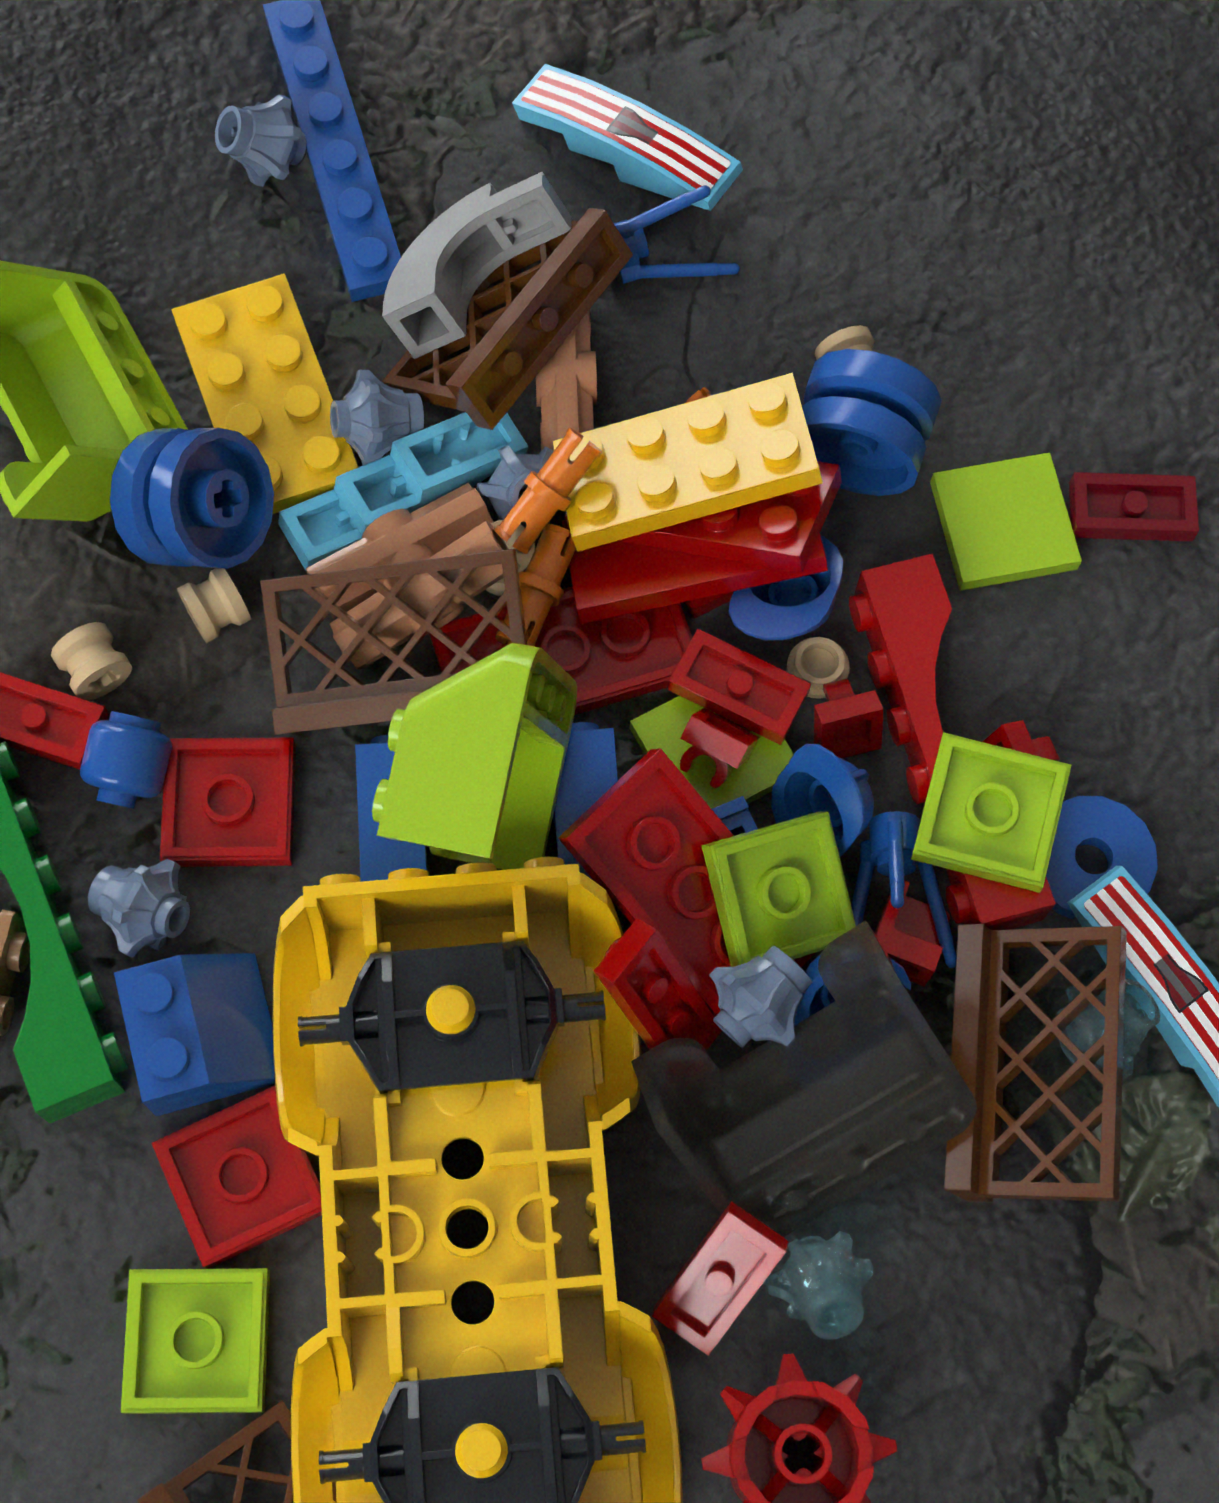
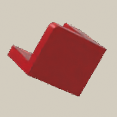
M904 880V905L898 909L894 908L891 904L890 891L869 949L874 954L893 959L904 968L911 982L925 987L935 972L943 947L939 944L929 904L906 896L910 882ZM946 911V915L949 922L950 914Z

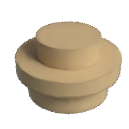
M811 637L799 642L791 650L787 660L786 672L811 683L807 697L821 699L826 698L823 684L847 679L850 667L845 651L836 642L824 637Z

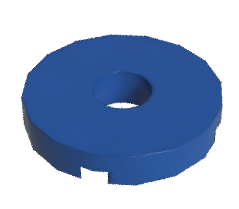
M1076 796L1063 801L1046 873L1056 903L1052 909L1060 915L1074 919L1076 916L1067 902L1116 865L1123 866L1148 894L1158 870L1156 844L1145 822L1126 805L1103 796ZM1083 845H1092L1099 848L1107 859L1106 872L1090 874L1081 869L1075 858L1076 848Z

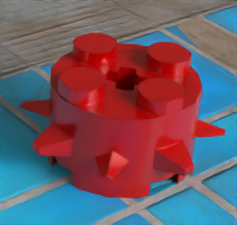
M794 1353L782 1355L776 1384L766 1388L757 1396L726 1385L720 1395L735 1419L728 1433L727 1446L701 1458L702 1470L730 1477L733 1490L743 1503H871L866 1491L874 1474V1466L872 1464L897 1452L896 1440L868 1432L867 1419L856 1407L863 1380L858 1375L854 1374L834 1387L824 1382L807 1381ZM804 1438L808 1439L814 1447L808 1454L809 1457L815 1460L812 1470L799 1468L790 1472L783 1462L789 1456L782 1451L785 1440L796 1443Z

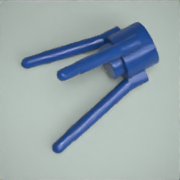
M706 185L701 186L629 220L625 219L614 223L633 254L619 272L623 284L642 278L736 275L739 273L740 266L737 263L640 265L639 259L649 256L643 228L708 197L711 193L710 187Z
M900 811L885 812L872 817L869 822L870 840L860 843V867L851 904L858 936L861 931L874 866L877 865L878 873L889 876L891 904L894 908L898 909L904 905V876L915 872L916 865H918L939 944L943 947L942 952L945 963L949 968L956 967L957 954L953 943L954 940L933 865L911 860L920 818L914 814ZM854 941L844 943L843 946H850Z

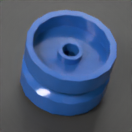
M857 349L827 352L814 363L803 400L805 404L802 406L817 461L840 465L842 483L839 488L854 493L885 496L901 494L915 485L927 448L925 441L930 438L942 402L936 385L920 370L898 358L885 354Z
M160 428L140 434L122 451L112 474L110 506L115 528L129 551L149 564L177 567L231 568L246 562L263 544L272 522L274 491L269 467L257 446L237 431L222 428H196L193 430Z

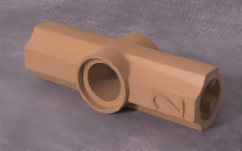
M590 309L536 375L537 407H541L542 423H540L541 451L545 446L554 451L553 441L564 438L565 432L569 427L579 433L594 429L593 405H597L596 352L591 351Z
M466 483L412 513L407 509H397L383 514L365 529L362 539L307 567L306 572L307 575L410 562L426 554L433 556L450 545L454 540H458L470 532L474 527L479 526L485 521L492 523L493 520L476 488ZM379 579L378 581L383 584L385 579ZM365 581L355 582L349 586L336 605L347 612L378 591ZM337 585L316 587V589L328 598ZM329 613L333 619L336 618L333 613Z
M485 521L458 540H454L435 555L426 554L412 561L507 550L509 548L505 541L495 532L492 524ZM502 564L477 567L461 589L471 597H475L504 578ZM464 569L442 571L441 573L454 583ZM428 573L414 575L398 597L427 618L448 589ZM400 577L387 578L383 584L391 590ZM377 592L346 613L364 626L385 597ZM455 596L434 625L440 628L456 618L464 610L462 605L465 602ZM392 604L372 630V633L395 650L398 646L412 638L421 625ZM337 618L330 623L333 631V638L343 653L358 633ZM365 640L350 661L356 669L363 670L386 655Z

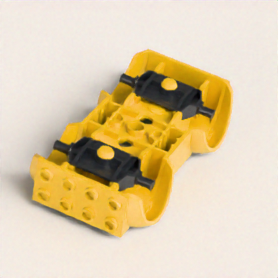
M540 857L524 862V868L497 870L494 864L479 862L457 867L456 874L429 876V872L424 869L405 868L390 872L386 880L362 882L361 878L357 875L334 874L321 878L320 885L303 886V896H300L280 917L273 973V1055L277 1107L284 1139L315 1156H319L327 1328L321 1330L298 1348L294 1362L291 1396L293 1503H336L333 1501L332 1482H336L337 1503H683L679 1427L673 1385L665 1349L658 1329L651 1317L617 1299L602 1131L607 1130L637 1107L642 1080L640 1035L594 972L595 968L604 959L610 945L623 936V931L606 889L584 873H580L579 864L564 865V860L561 858ZM458 1139L472 1140L483 1151L484 1161L482 1168L475 1176L469 1179L451 1177L442 1165V1155L445 1148L451 1142ZM465 1209L480 1212L488 1222L486 1238L480 1245L471 1249L459 1248L452 1244L447 1237V1226L451 1217ZM470 1281L485 1284L494 1296L492 1313L485 1321L478 1324H467L460 1321L452 1310V1297L459 1286Z

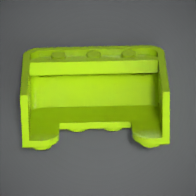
M0 260V406L8 416L24 447L26 456L31 461L11 462L0 472V493L13 518L92 521L112 511L110 506L112 474L122 451L138 435L160 428H181L186 430L188 428L120 304L107 287L87 275Z
M513 642L413 697L405 710L398 708L393 714L388 732V748L390 751L395 752L389 780L382 779L379 782L373 800L372 817L374 821L379 822L377 836L429 846L431 854L468 863H491L496 865L497 869L502 870L524 868V862L544 857L577 701L576 681L542 648Z

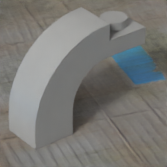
M540 172L498 193L491 183L475 190L452 205L429 224L400 258L385 290L382 317L414 359L466 336L469 302L479 285L495 269L511 258L571 231V215L544 173Z

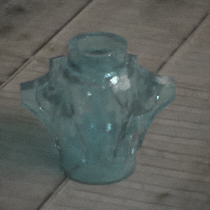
M1125 979L1123 1079L1133 1073L1134 1057L1140 1051V1044L1147 1037L1148 1030L1160 1022V1011L1156 1001L1143 985L1132 979ZM1074 985L1066 989L1069 1004L1081 993ZM1106 989L1097 997L1104 1005ZM1090 1003L1063 1032L1085 1053L1104 1035L1105 1017ZM1064 1006V1007L1061 1008L1059 1011H1057V1015H1058L1066 1006ZM1059 1040L1065 1055L1075 1063L1078 1058ZM1104 1055L1095 1063V1065L1103 1067Z
M841 1231L827 1241L819 1236H808L792 1241L788 1244L790 1257L782 1269L766 1279L768 1293L789 1303L787 1308L789 1317L799 1321L806 1320L812 1332L823 1339L842 1338L858 1328L864 1317L862 1290L864 1285L873 1276L871 1260L857 1258L852 1253L853 1241L850 1234Z

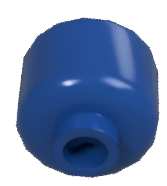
M111 711L109 720H100L92 724L80 767V776L85 783L99 788L97 801L135 809L137 797L152 798L160 794L172 750L170 738L160 733L161 722Z

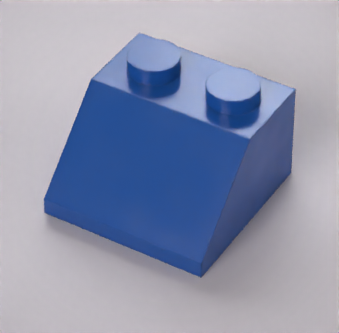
M255 953L177 955L114 972L141 1100L155 1116L275 1084L273 1023Z

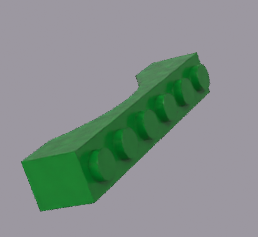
M4 741L0 743V870L5 875L21 907L30 943L31 970L25 1018L13 1051L35 1112L51 1124L125 1093L126 1091L119 1072L129 1069L116 1033L113 1031L105 1035L96 1013L106 1009L102 991L92 971L82 975L75 952L84 949V944L71 913L60 916L53 894L63 890L61 881L48 854L42 857L38 856L32 837L40 834L41 828L28 798L25 797L18 800L10 780L20 777V772L9 745Z

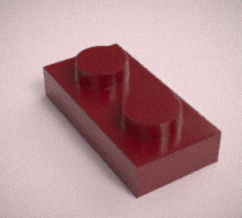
M1074 472L1069 481L1070 519L1075 538L1193 542L1199 532L1195 476Z

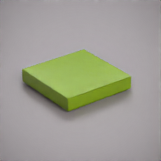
M1050 452L933 473L930 484L959 591L1073 571L1079 568L1082 559Z
M678 696L630 721L629 729L643 753L647 754L651 749L661 748L711 809L741 796H744L747 804L772 792L779 774L794 755L785 739L782 745H779L738 725L760 738L749 760L738 769L732 767L730 777L721 786L714 788L709 785L716 772V764L711 757L700 755L696 760V764L689 772L686 773L680 770V760L683 753L693 746L680 739L691 715L704 707Z
M943 732L911 860L1040 893L1044 886L1072 765Z
M815 812L701 845L731 967L745 964L758 955L762 957L772 946H776L793 960L859 939L829 812Z
M267 1268L129 1269L121 1413H265L270 1270Z

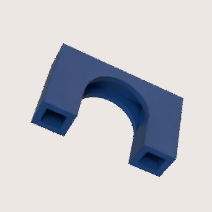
M578 722L572 724L552 823L555 830L557 858L563 859L564 865L579 864L580 873H584L591 878L558 837L618 781L614 728L599 729L597 724ZM388 735L374 737L371 739L370 744H355L361 882L386 880L390 872L405 868H420L429 872L428 846L377 836L379 822L374 821L372 817L373 800L379 782L382 779L389 780L395 753L388 748Z

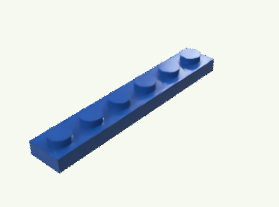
M280 0L263 4L265 19L289 98L292 100L291 104L296 121L306 137L307 157L351 301L355 302L385 294L388 281L401 255L321 1Z

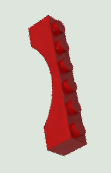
M933 553L861 571L855 593L849 597V609L855 629L858 632L866 631L872 652L868 653V666L872 681L877 689L885 688L891 709L887 710V723L892 740L896 746L904 744L911 765L906 768V779L910 794L916 804L924 803V805L943 735L936 705L935 667L941 636L952 611ZM946 869L951 884L946 887V899L951 916L957 924L963 922L964 925L984 924L990 930H1010L1043 921L1056 904L1047 877H1045L1041 892L1037 893Z

